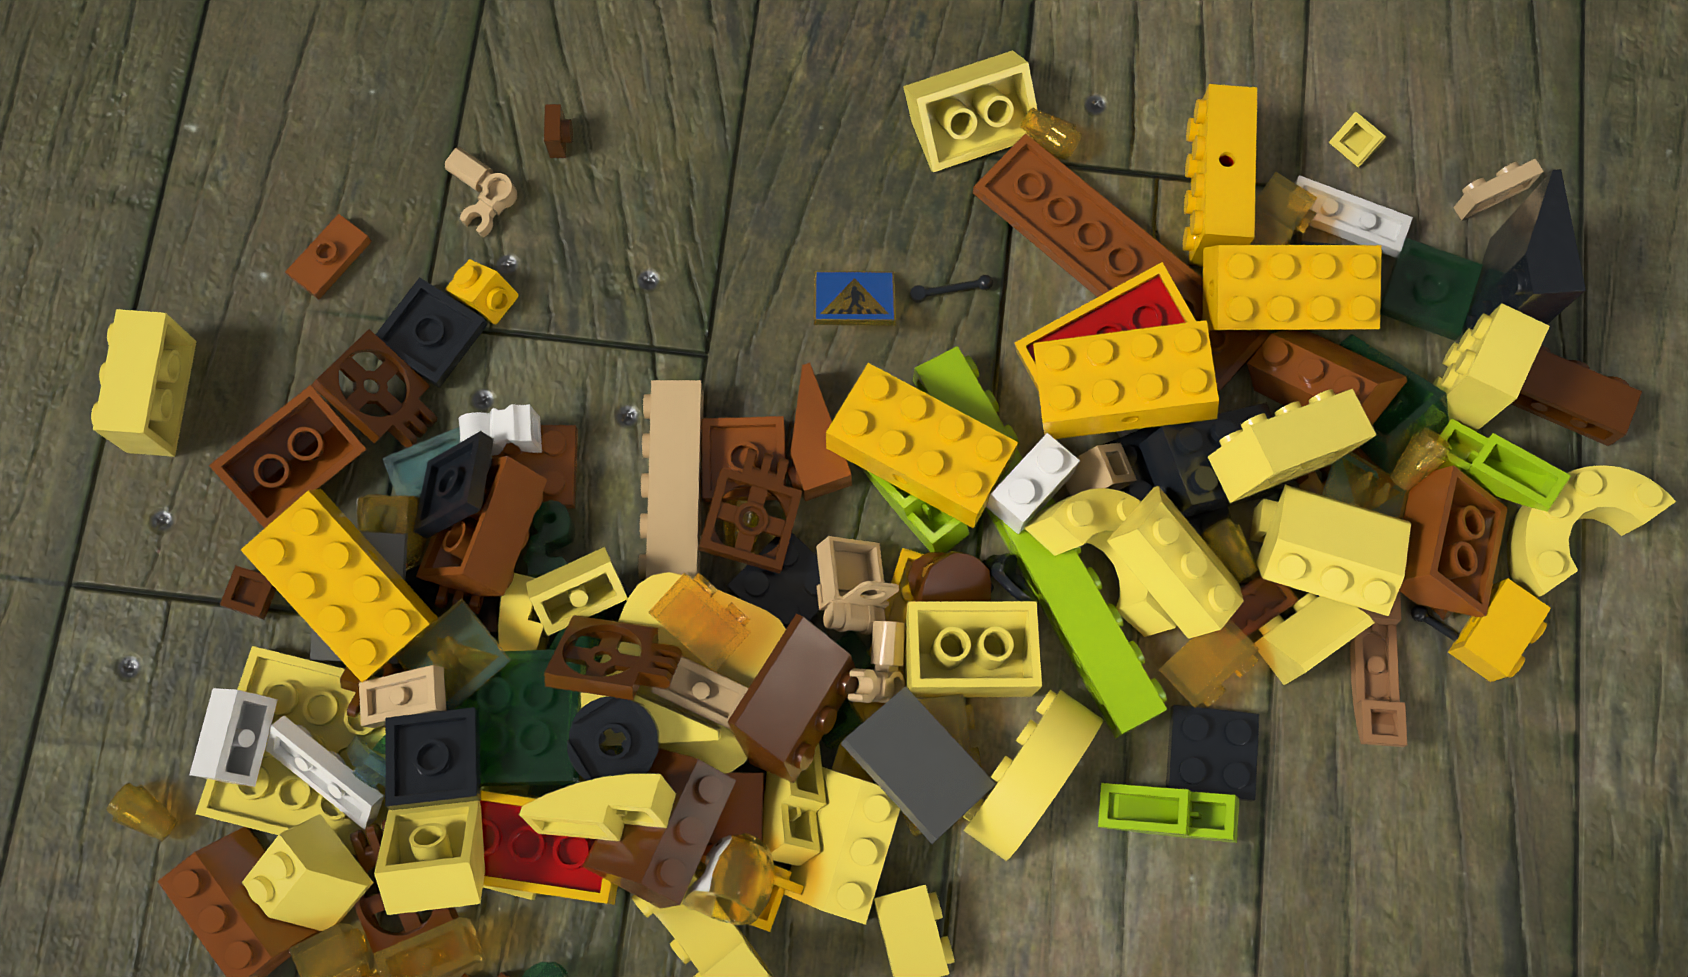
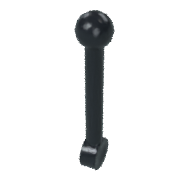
M982 275L978 280L927 289L921 285H916L911 289L910 296L914 302L921 303L927 296L975 288L987 291L993 286V280L989 275Z
M1417 605L1411 610V616L1415 621H1424L1454 642L1458 639V633L1430 616L1424 606Z

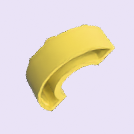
M1588 466L1568 472L1567 474L1571 475L1548 512L1522 505L1515 515L1507 539V563L1512 581L1538 598L1576 573L1578 569L1570 556L1569 536L1573 524L1578 519H1594L1605 523L1623 536L1644 525L1676 501L1660 485L1629 469L1615 466Z
M1096 488L1077 493L1037 513L1024 529L1054 556L1085 543L1094 545L1107 555L1114 564L1119 578L1120 597L1116 609L1144 637L1176 628V623L1107 542L1110 536L1141 502L1139 499L1118 490Z
M1051 689L1036 709L1037 712L1042 714L1038 723L1030 719L1016 739V742L1022 745L1013 760L1005 755L991 776L992 779L997 781L996 785L985 800L981 798L963 815V818L969 821L963 831L1005 861L1014 854L1044 814L1103 723L1101 717L1061 689L1057 694Z
M695 873L688 888L700 879ZM698 891L699 894H706L705 891ZM636 895L631 896L634 903L647 918L654 913L675 939L669 944L685 965L692 961L699 971L693 977H774L731 917H728L729 915L716 898L714 899L710 918L696 910L688 909L682 904L683 900L678 906L660 909Z

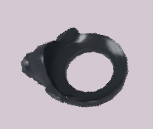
M1015 554L992 555L983 560L982 563L990 570V577L994 576L1018 601H1037L1038 605V600L1025 585V578L1016 574L1017 557ZM991 583V593H992V591H993V589H994V585Z

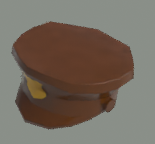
M951 551L948 554L943 552H927L912 562L908 583L915 602H991L990 570L977 557L965 552Z

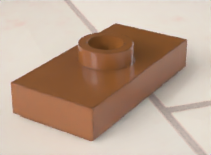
M338 214L285 273L319 300L372 241L368 235Z
M1261 575L1242 587L1240 590L1244 602L1221 630L1215 631L1227 649L1231 648L1297 603L1299 600L1290 587L1263 579Z

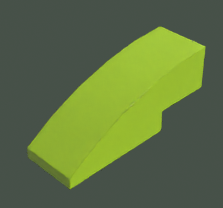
M1451 419L1425 461L1426 464L1436 469L1454 465L1490 494L1548 512L1571 477L1566 472L1494 433L1488 439L1454 419Z
M861 468L889 505L930 552L946 553L969 535L968 527L963 522Z
M1101 783L1099 828L1237 843L1239 798L1236 795L1191 792L1187 789Z

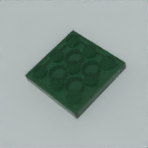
M555 650L502 651L508 661L452 709L475 707L479 711L481 786L569 785L579 783V774L574 769L568 756L567 739H569L572 721L581 709V692L545 686L544 672ZM486 652L455 653L456 656L466 655V657L458 658V660L472 671L478 670L476 667L479 665L487 669L490 665L483 663L486 659L495 662L500 658ZM566 663L572 670L583 675L586 674L585 665ZM456 668L453 674L452 698L457 695L454 686L458 684L461 691L465 688L463 682L458 683V670ZM462 670V680L466 678L470 684L473 679L468 672ZM478 671L476 675L479 676L482 672Z

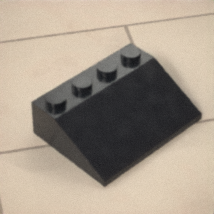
M1561 169L1552 170L1490 238L1463 319V335L1468 328L1474 329L1483 313L1490 315L1501 303L1542 323L1548 324L1586 291Z

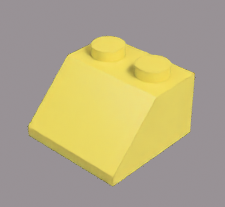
M1308 593L1292 605L1297 613L1285 621L1278 615L1259 628L1263 637L1253 645L1282 684L1286 685L1309 671L1375 622L1368 614L1356 606L1322 596L1317 597L1316 594Z
M479 800L388 810L374 873L387 915L462 907L481 903L485 862L481 805Z
M321 814L280 833L242 881L251 899L261 907L267 917L326 933L335 929L374 883Z

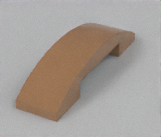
M1399 591L1389 616L1359 608L1368 614L1375 623L1350 640L1352 696L1361 744L1394 747L1407 746L1405 703L1400 702L1396 630V625L1402 620Z

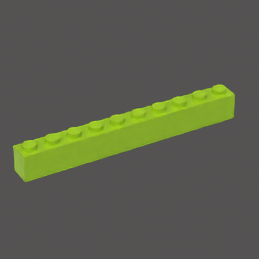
M958 346L914 368L913 382L917 389L1017 441V447L1020 445L1013 428L1009 424L1004 426L997 415L999 406L990 390L984 391L978 382L979 371L975 362L969 355L964 357ZM1017 448L1014 459L1000 483L1023 460ZM1051 498L1041 510L1055 504L1054 499ZM986 507L988 515L1009 552L1016 555L1017 566L1038 600L1039 605L1115 739L1165 712L1167 708L1163 702L1167 701V697L1162 686L1155 678L1150 680L1142 666L1145 663V659L1140 648L1133 640L1128 642L1120 628L1124 625L1122 617L1112 603L1107 605L1099 592L1102 589V584L1098 575L1092 567L1086 569L1078 555L1081 553L1080 546L1054 556L1027 530L1023 529L1017 534Z

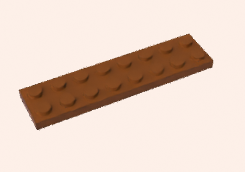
M1026 133L973 187V194L1096 297L1163 262L1196 321H1202L1203 278ZM1208 330L1218 393L1256 353L1271 333L1267 330Z

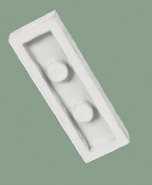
M1300 175L1294 184L1283 213L1285 217L1360 245H1382V253L1395 258L1402 250L1413 218Z
M282 716L271 725L266 746L267 752L364 830L377 819L384 795L379 792L377 786L372 781L360 777L345 764L344 760L337 753L325 749L313 739L306 728L294 724L286 716Z

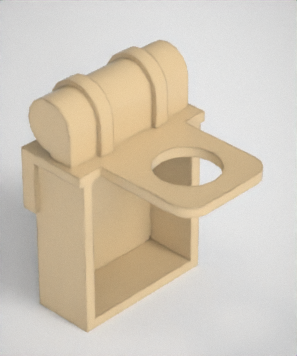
M828 536L816 546L820 576L817 595L819 610L825 611L823 616L824 626L829 629H836L838 632H846L848 630L869 635L873 633V621H885L884 609L889 606L887 599L899 591V586L897 584L884 583L880 543Z

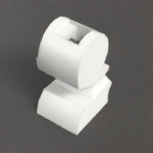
M511 404L503 410L492 408L490 413H467L458 418L460 442L482 431L494 438L491 456L499 455L506 443L515 444L521 451L542 453L540 416L530 404Z

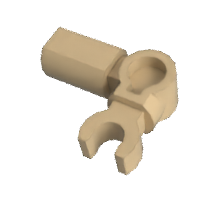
M457 147L446 159L445 169L474 190L481 192L477 197L479 200L477 204L465 208L461 213L460 220L464 225L468 226L474 218L481 217L482 222L476 231L481 237H485L492 230L494 216L496 214L500 215L505 208L511 207L515 203L517 190L507 175L493 173V169L464 149Z
M873 621L871 664H875V670L855 668L850 670L849 676L857 677L859 681L857 692L848 694L850 701L886 703L905 687V679L902 673L898 671V666H903L906 623Z

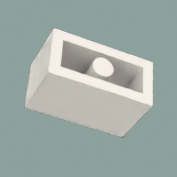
M1047 433L990 494L986 507L1019 534L1028 522L1070 479L1080 460Z
M213 688L189 775L255 787L278 699L236 689Z

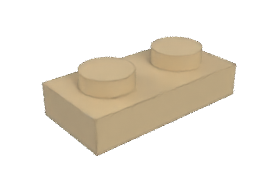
M1536 159L1519 165L1518 162H1513L1498 171L1495 178L1487 182L1484 178H1480L1467 185L1462 190L1464 195L1453 208L1462 221L1529 189L1544 171Z
M682 656L670 686L666 689L653 687L651 692L731 730L728 720L749 687Z
M431 665L368 680L363 683L359 682L361 726L368 728L384 726L386 717L446 711L444 667Z

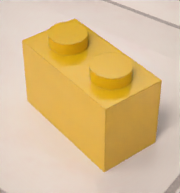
M1509 578L1492 585L1487 615L1484 617L1471 616L1448 653L1489 682L1506 677L1511 678L1523 666L1525 657L1522 654L1528 644L1536 642L1544 633L1547 627L1544 619L1551 608Z

